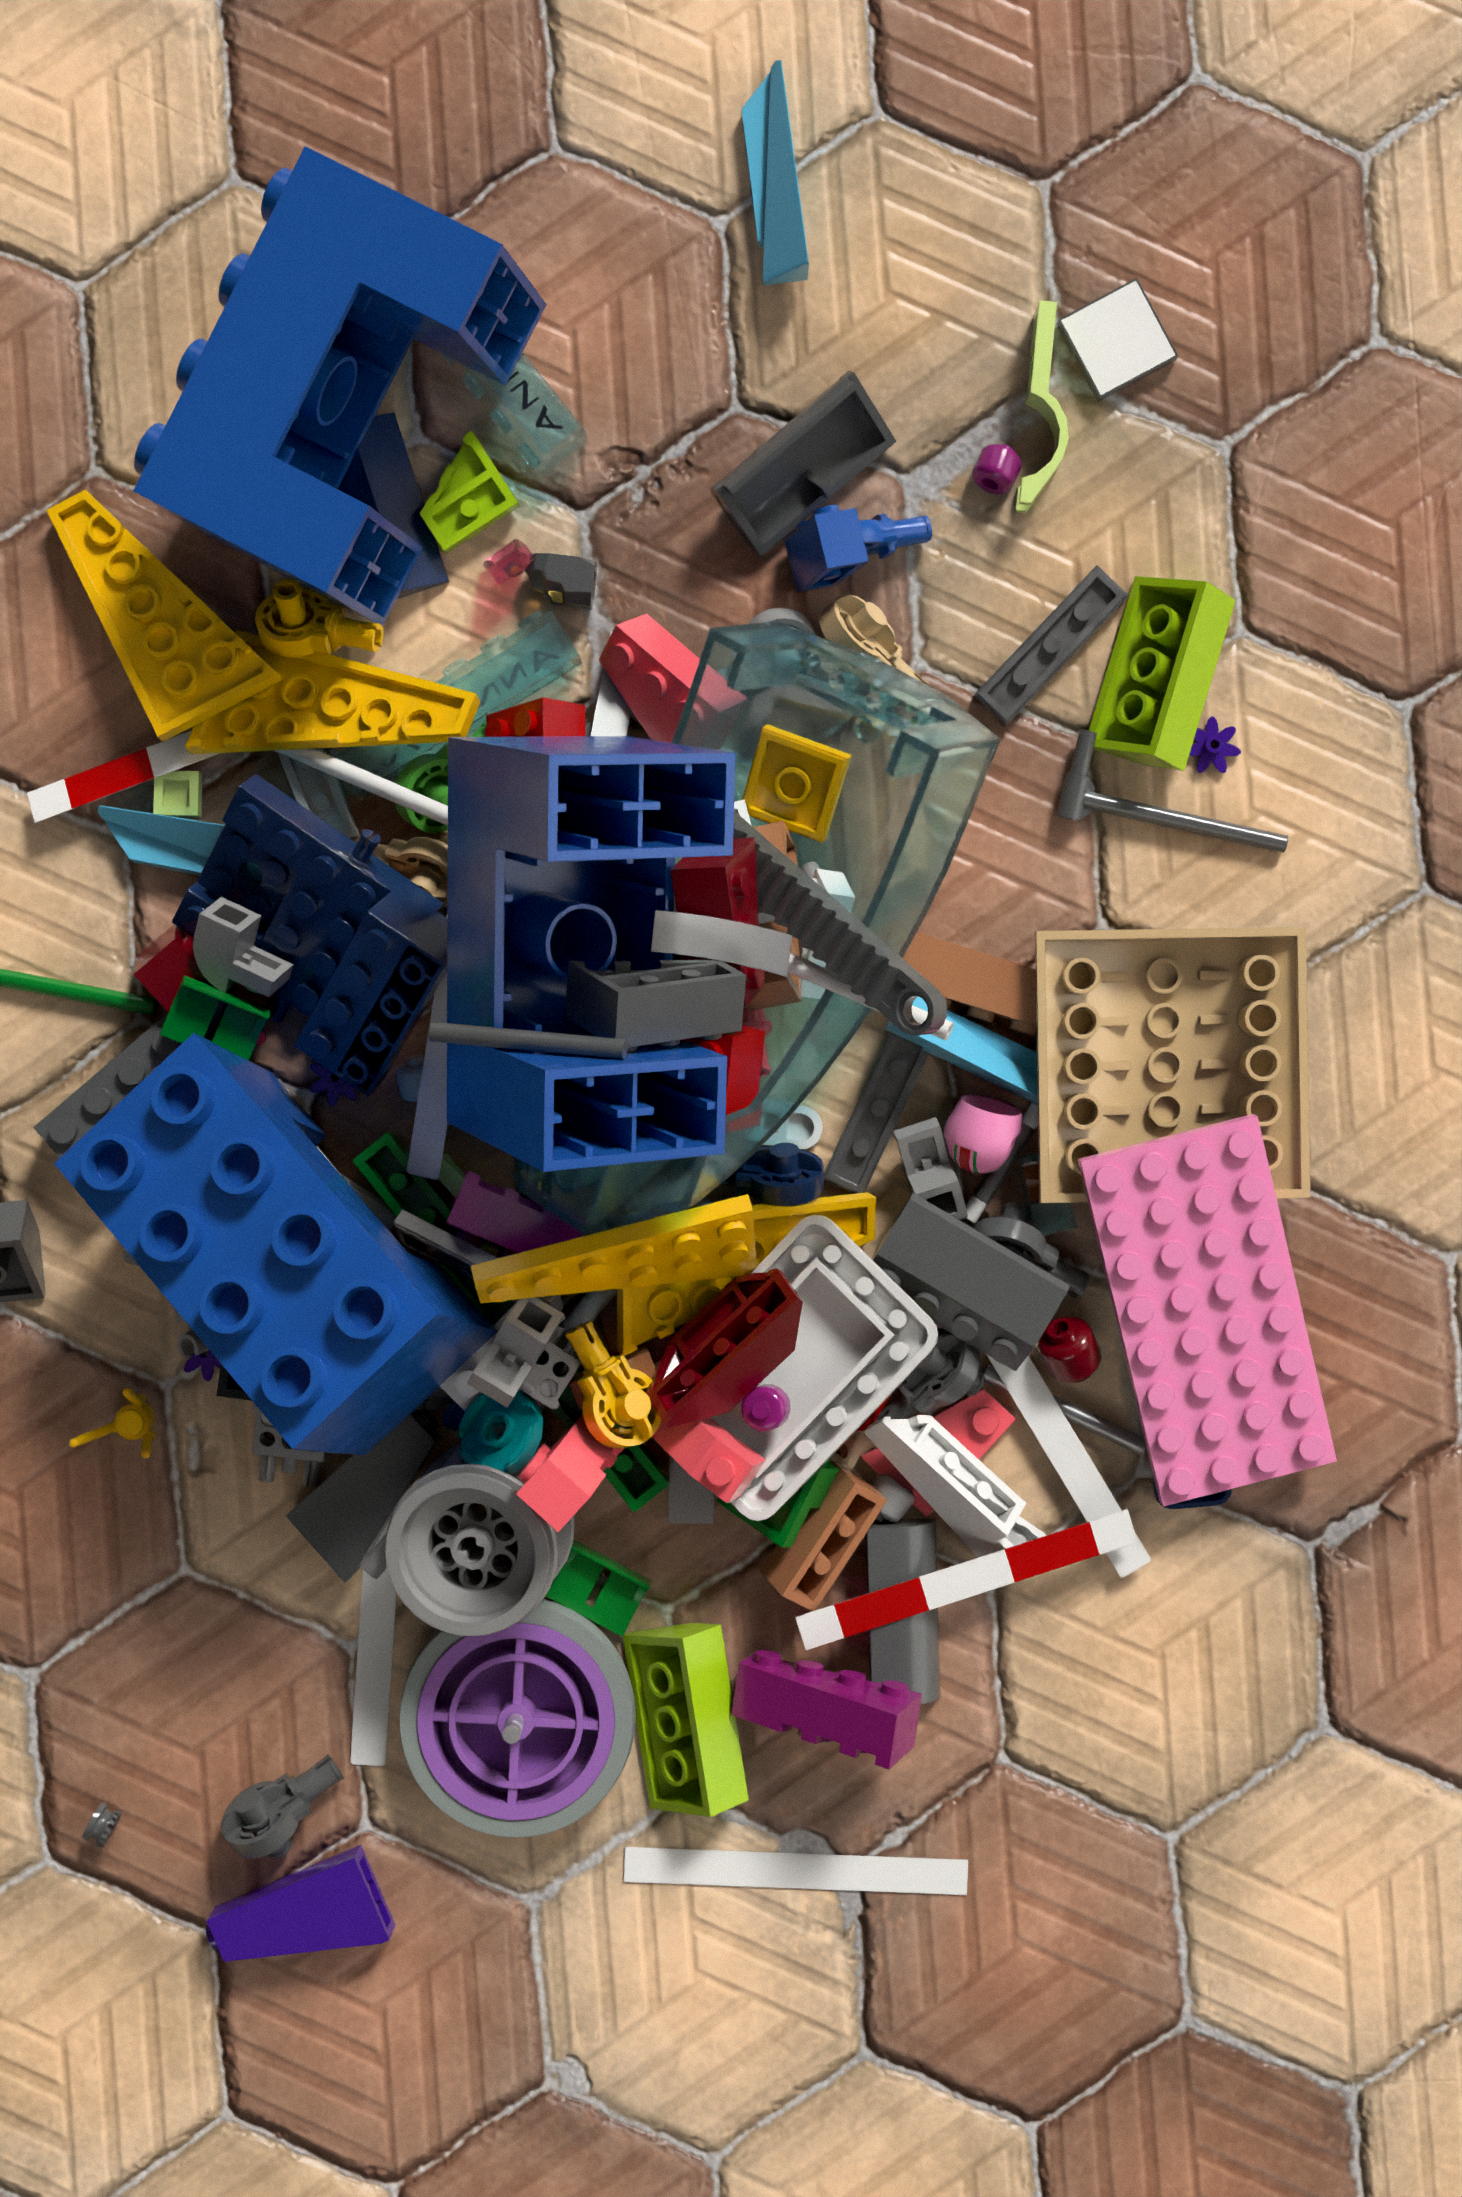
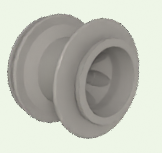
M457 1445L440 1454L424 1470L419 1480L402 1495L393 1510L388 1525L385 1557L387 1571L395 1591L402 1602L419 1619L449 1634L482 1636L511 1627L526 1618L540 1605L549 1591L553 1579L558 1575L568 1559L574 1539L575 1521L573 1516L557 1532L518 1497L516 1493L522 1481L517 1477L522 1472V1469L510 1475L493 1467L477 1464H459L441 1468L460 1446ZM472 1503L483 1504L487 1509V1515L477 1514L473 1510ZM449 1515L456 1519L458 1523L457 1528H451ZM499 1523H510L514 1534L502 1532ZM468 1537H474L476 1538V1541L473 1539H469ZM476 1544L480 1547H484V1549L476 1548ZM506 1554L511 1558V1561L499 1562L497 1555Z

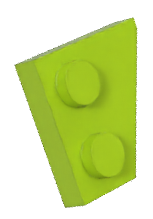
M472 430L463 438L461 449L451 466L448 465L439 479L438 488L434 494L429 496L419 513L445 554H448L520 507L519 502Z

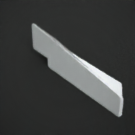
M916 1415L909 1419L883 1417L870 1424L864 1431L865 1435L977 1557L1046 1536L1044 1532L1019 1516L1026 1502L931 1415Z

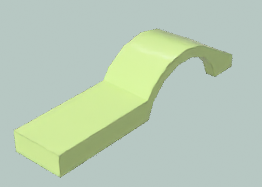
M1039 300L1034 313L1025 404L1039 411L1049 423L1054 438L1053 457L1036 474L1021 479V486L1017 488L1015 512L1026 513L1055 474L1063 459L1069 440L1067 417L1057 399L1049 393L1057 302Z

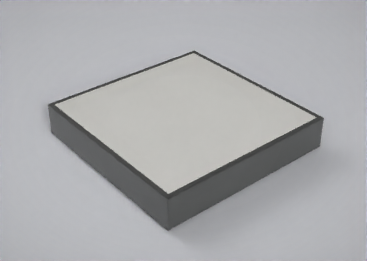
M1137 278L1058 319L1056 324L1097 402L1175 362L1178 358L1175 348Z

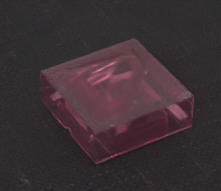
M514 539L484 561L483 566L489 575L501 585L510 577L522 574L535 557L519 539Z

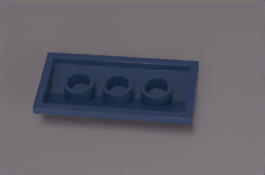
M394 412L376 415L363 440L357 446L352 462L338 490L373 508L423 547L397 598L399 599L449 583V579L436 539L419 514L424 507V502Z

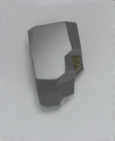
M534 553L526 560L525 573L530 579L532 588L546 594L552 605L592 610L597 579L596 561L577 556L551 553Z

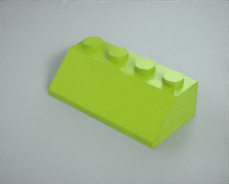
M1135 576L1089 727V731L1097 733L1093 750L1146 766L1185 771L1236 602L1234 598L1207 581Z
M684 1623L625 1633L623 1641L629 1678L634 1693L636 1723L650 1809L713 1817L748 1801L736 1717L731 1715L733 1707L732 1688L721 1624Z

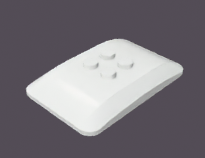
M813 1215L801 1220L752 1272L763 1273L778 1268L783 1272L803 1301L795 1351L758 1385L773 1384L780 1387L788 1395L791 1407L788 1419L782 1426L771 1431L760 1432L755 1430L743 1418L741 1407L743 1400L730 1412L710 1417L766 1459L741 1497L731 1501L741 1514L751 1520H765L774 1515L931 1353L937 1344V1326L931 1317L826 1216Z

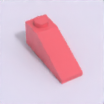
M710 1417L671 1428L664 1425L661 1420L657 1431L652 1436L691 1477L726 1503L741 1497L766 1461L764 1457Z

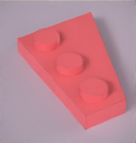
M984 1388L976 1395L971 1397L965 1396L932 1416L978 1459L988 1451L1016 1420ZM877 1447L860 1455L880 1475H890L898 1484L912 1492L915 1497L913 1505L926 1517L934 1510Z

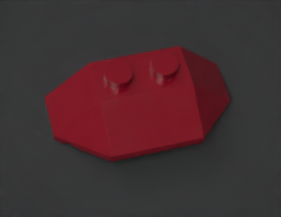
M778 1268L768 1270V1272L734 1277L669 1340L658 1365L655 1381L650 1383L646 1391L664 1425L671 1428L730 1412L795 1351L803 1301L783 1272Z

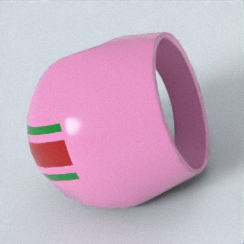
M974 1094L961 1096L944 1127V1142L949 1157L956 1165L968 1172L986 1174L997 1170L1011 1155L1016 1138L1021 1133L1023 1111L1008 1102L988 1096Z

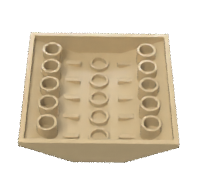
M1306 927L1035 931L1039 1203L1088 1202L1078 1164V1159L1251 1114L1258 1116L1276 1198H1311Z

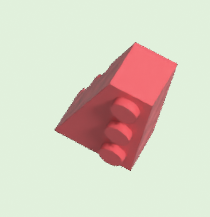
M647 613L617 624L598 659L651 740L715 749L744 696Z
M582 1413L551 1448L544 1443L538 1448L517 1477L522 1481V1484L516 1495L552 1528L559 1532L591 1497L606 1476L603 1471L615 1463L618 1459L617 1456L624 1448H611L597 1441L589 1432Z

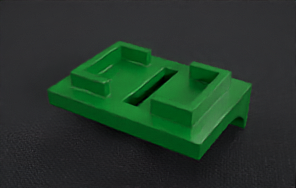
M184 975L160 1035L183 1043L193 1033L204 1038L219 1001L227 1003L211 1042L249 1061L259 1035L270 1017V1009L228 992L224 993L213 986Z
M573 1539L568 1559L558 1575L553 1579L551 1587L545 1596L608 1630L623 1636L644 1595L650 1588L652 1580ZM605 1567L611 1573L594 1605L591 1606L585 1602Z

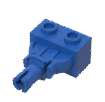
M828 505L812 512L813 516L809 520L799 523L797 525L798 529L784 542L798 593L839 585L869 561L868 555L878 554L880 559H884L893 554L898 547L927 543L932 538V526L926 515L895 521L882 513L877 514L872 520L859 521L856 508L839 510L838 505Z

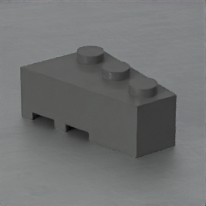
M660 960L659 969L631 970L630 961H614V970H590L585 967L584 961H568L565 1017L595 1037L626 1039L628 1042L627 1053L638 1050V1046L642 1045L675 1046L680 1044L682 1039L695 1037L704 1040H716L722 1037V1033L742 1031L746 974L719 960Z

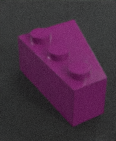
M470 1171L465 1176L447 1220L449 1230L456 1232V1237L479 1249L482 1243L498 1249L497 1258L595 1233L597 1226L551 1206L541 1205L521 1197L519 1192L507 1187L502 1189L480 1180V1175Z

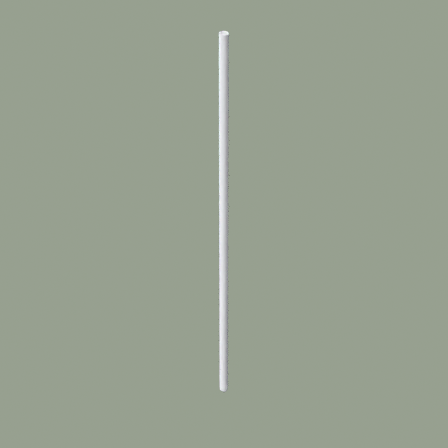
M317 749L273 750L448 826V806ZM674 903V912H677L676 904ZM790 953L788 973L878 1011L876 1008L867 1006L864 1003L866 999L863 996L853 994L851 992L853 988L851 985L840 982L837 973L828 971L818 964ZM912 1005L913 1018L922 1024L926 1020L928 1012ZM945 1019L944 1025L938 1031L931 1033V1035L946 1041L952 1032L954 1023Z

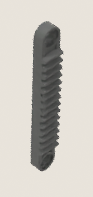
M734 811L733 838L755 837L758 904L763 906L761 911L774 916V923L788 929L786 933L798 938L801 947L814 952L812 954L814 959L824 961L826 963L824 968L837 973L840 982L853 987L851 989L853 994L863 996L866 999L864 1003L867 1006L876 1008L907 1035L917 1036L938 1031L944 1025L947 1017V1005L941 992ZM917 997L922 998L928 1007L927 1018L922 1024L918 1023L912 1015V1004Z

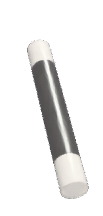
M1033 1102L1023 1115L1022 1130L1016 1138L1011 1155L1000 1168L986 1173L965 1207L968 1214L966 1218L970 1221L977 1222L1037 1128L1038 1105Z

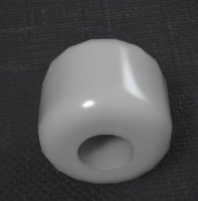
M888 1474L879 1475L872 1483L887 1499L876 1520L882 1522L885 1518L890 1522H898L914 1503V1494L898 1484Z

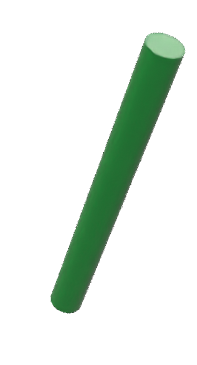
M0 969V987L153 1016L157 1012L158 1001L153 997Z

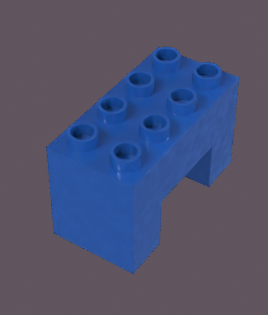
M305 146L293 171L288 168L280 169L274 174L266 187L261 204V215L267 223L251 255L241 253L234 257L227 266L220 282L218 294L219 302L224 309L208 341L199 338L192 342L184 352L176 374L177 387L182 393L167 424H154L141 438L134 458L135 471L141 476L133 491L207 536L289 579L298 581L304 587L373 623H380L383 626L423 547L373 508L338 490L352 462L357 446L363 440L413 339L506 386L547 304L503 244Z
M628 736L448 737L447 1023L593 1036L565 1017L568 961H584L585 967L590 970H614V961H630L631 970L659 969L660 960H673V953L651 952L655 910L674 912V891L670 869L675 865V857L733 856L736 753ZM680 1040V1044L675 1046H660L656 1044L638 1046V1050L627 1053L625 1060L447 1043V1123L543 1172L725 1154L726 1055L685 1040Z
M193 1033L62 1155L54 1165L292 1449L366 1455L493 1337L498 1330L441 1265L411 1255L405 1250L317 1149L316 1146L327 1135L272 1072Z

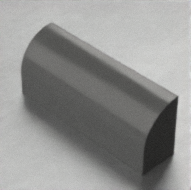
M935 1518L900 1519L898 1522H890L888 1520L879 1522L874 1520L865 1534L867 1594L937 1571ZM938 1608L868 1630L870 1681L881 1684L886 1680L903 1682L909 1686L910 1691L922 1693L921 1704L930 1703L940 1698Z

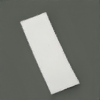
M655 910L651 952L673 953L719 960L787 977L792 935L720 918Z

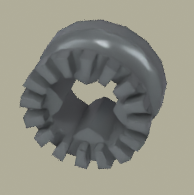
M101 1802L82 1835V1838L86 1841L90 1838L97 1841L96 1846L100 1848L106 1844L111 1836L110 1831L115 1829L113 1825H117L122 1814L118 1809L114 1812L107 1809L108 1804Z

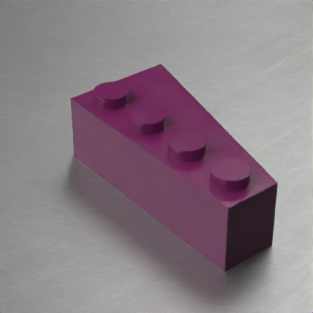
M768 1650L755 1651V1653L739 1662L732 1716L779 1732L789 1731L791 1727L797 1728L801 1740L813 1744L835 1741L840 1743L839 1753L854 1758L859 1757L860 1753L875 1755V1765L888 1770L915 1746L922 1693L910 1691L909 1686L903 1682L886 1680L882 1684L866 1680V1675L857 1671L842 1670L839 1673L823 1670L824 1666L821 1663L810 1660H799L797 1663L781 1660L779 1653Z

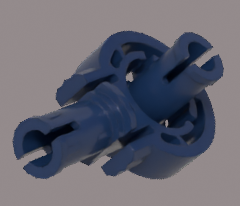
M784 1142L775 1144L772 1147L759 1148L754 1152L743 1151L737 1158H729L709 1183L736 1186L737 1194L752 1195L756 1200L768 1205L794 1206L809 1202L822 1193L824 1189V1166L821 1158L816 1154L799 1149L793 1143Z

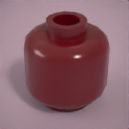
M1063 1317L1048 1324L1037 1343L1038 1351L1046 1369L1054 1379L1060 1382L1078 1383L1088 1379L1097 1370L1102 1360L1101 1348L1092 1328L1085 1320L1078 1317Z

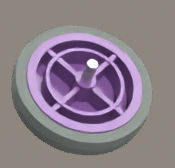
M543 1599L540 1605L523 1620L492 1634L462 1636L449 1634L438 1629L418 1652L405 1680L400 1706V1735L405 1758L412 1775L427 1797L441 1811L464 1826L482 1833L509 1838L531 1837L554 1832L579 1820L595 1808L613 1787L625 1767L634 1740L636 1725V1707L632 1685L624 1662L615 1646L589 1619L570 1608Z

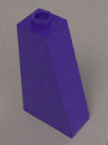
M358 1845L215 1906L206 1920L207 1925L205 1929L210 1946L214 1950L218 1949L223 1961L227 1962L382 1944L390 1940L395 1923L362 1845Z

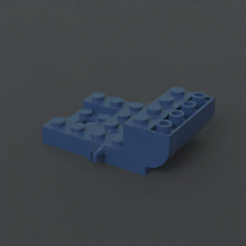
M255 774L239 785L222 819L226 824L197 882L187 889L172 919V923L194 938L199 914L220 897L261 915L254 946L293 964L290 979L273 993L274 998L268 1008L270 1009V1017L274 1015L271 1021L275 1023L282 1022L290 1006L295 1007L308 1016L309 1019L294 1046L369 1097L382 1084L447 973V918L439 913L444 903L373 855L375 848L381 841L378 834L372 837L373 831L363 830L361 837L356 843L265 779ZM247 862H252L260 868L263 877L262 881L250 876L246 867Z

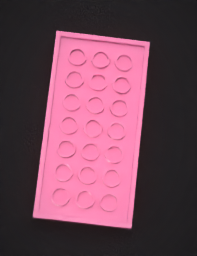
M1251 1114L1078 1159L1154 1481L1162 1506L1337 1462L1258 1116Z

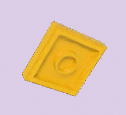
M766 724L762 727L742 800L745 799L749 816L769 824L784 821L789 831L823 843L827 839L852 755Z

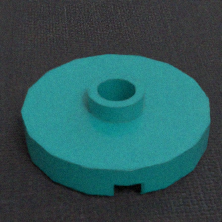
M520 1389L508 1408L484 1393L478 1395L466 1409L459 1425L458 1437L462 1439V1449L459 1448L462 1459L467 1464L490 1466L510 1475L522 1469L536 1453L542 1438L543 1417L539 1405L530 1395Z

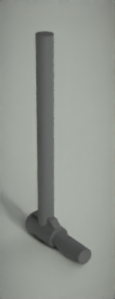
M1083 729L1079 730L1070 773L1066 772L1056 814L1057 817L1080 821V819L1089 814L1090 810L1277 852H1285L1288 844V835L1095 793V787L1087 774L1097 733Z

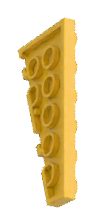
M86 489L46 510L160 740L164 742L283 680L273 668L261 659L202 600L168 570Z
M236 630L235 634L249 645L283 680L195 725L185 748L191 754L448 742V737L467 736L481 701L477 694L327 653L316 651L307 656L293 658L278 656L264 647L259 635Z
M869 1192L815 1198L809 1202L794 1206L751 1205L754 1218L757 1266L801 1220L808 1216H826L859 1247L875 1240L876 1197ZM660 1216L617 1221V1228ZM734 1277L617 1289V1351L621 1355H628L638 1350L637 1345L656 1336L662 1339L675 1333L674 1328L687 1323Z
M748 1194L478 1263L470 1267L480 1303L748 1275L757 1268L753 1209Z

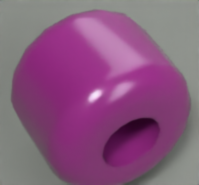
M988 445L982 449L973 467V480L986 492L996 495L1005 494L1011 491L1022 467L1021 460L1008 445Z
M763 1384L754 1388L743 1399L741 1405L745 1422L751 1428L760 1432L771 1431L782 1426L788 1419L791 1411L788 1395L780 1387L773 1384Z

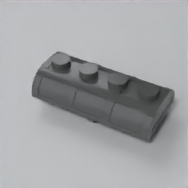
M847 371L836 383L808 407L801 410L795 418L767 442L760 445L726 477L712 486L710 491L737 532L762 557L796 528L799 523L809 517L814 510L823 505L891 447L896 440L856 374L852 371Z

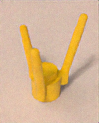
M125 1388L122 1393L132 1403L122 1407L116 1413L114 1421L71 1439L69 1446L75 1448L110 1433L117 1432L121 1437L128 1440L141 1438L143 1440L141 1456L147 1459L150 1457L152 1442L157 1437L156 1433L152 1430L156 1421L155 1413L145 1403L146 1396L144 1394H137L132 1389Z

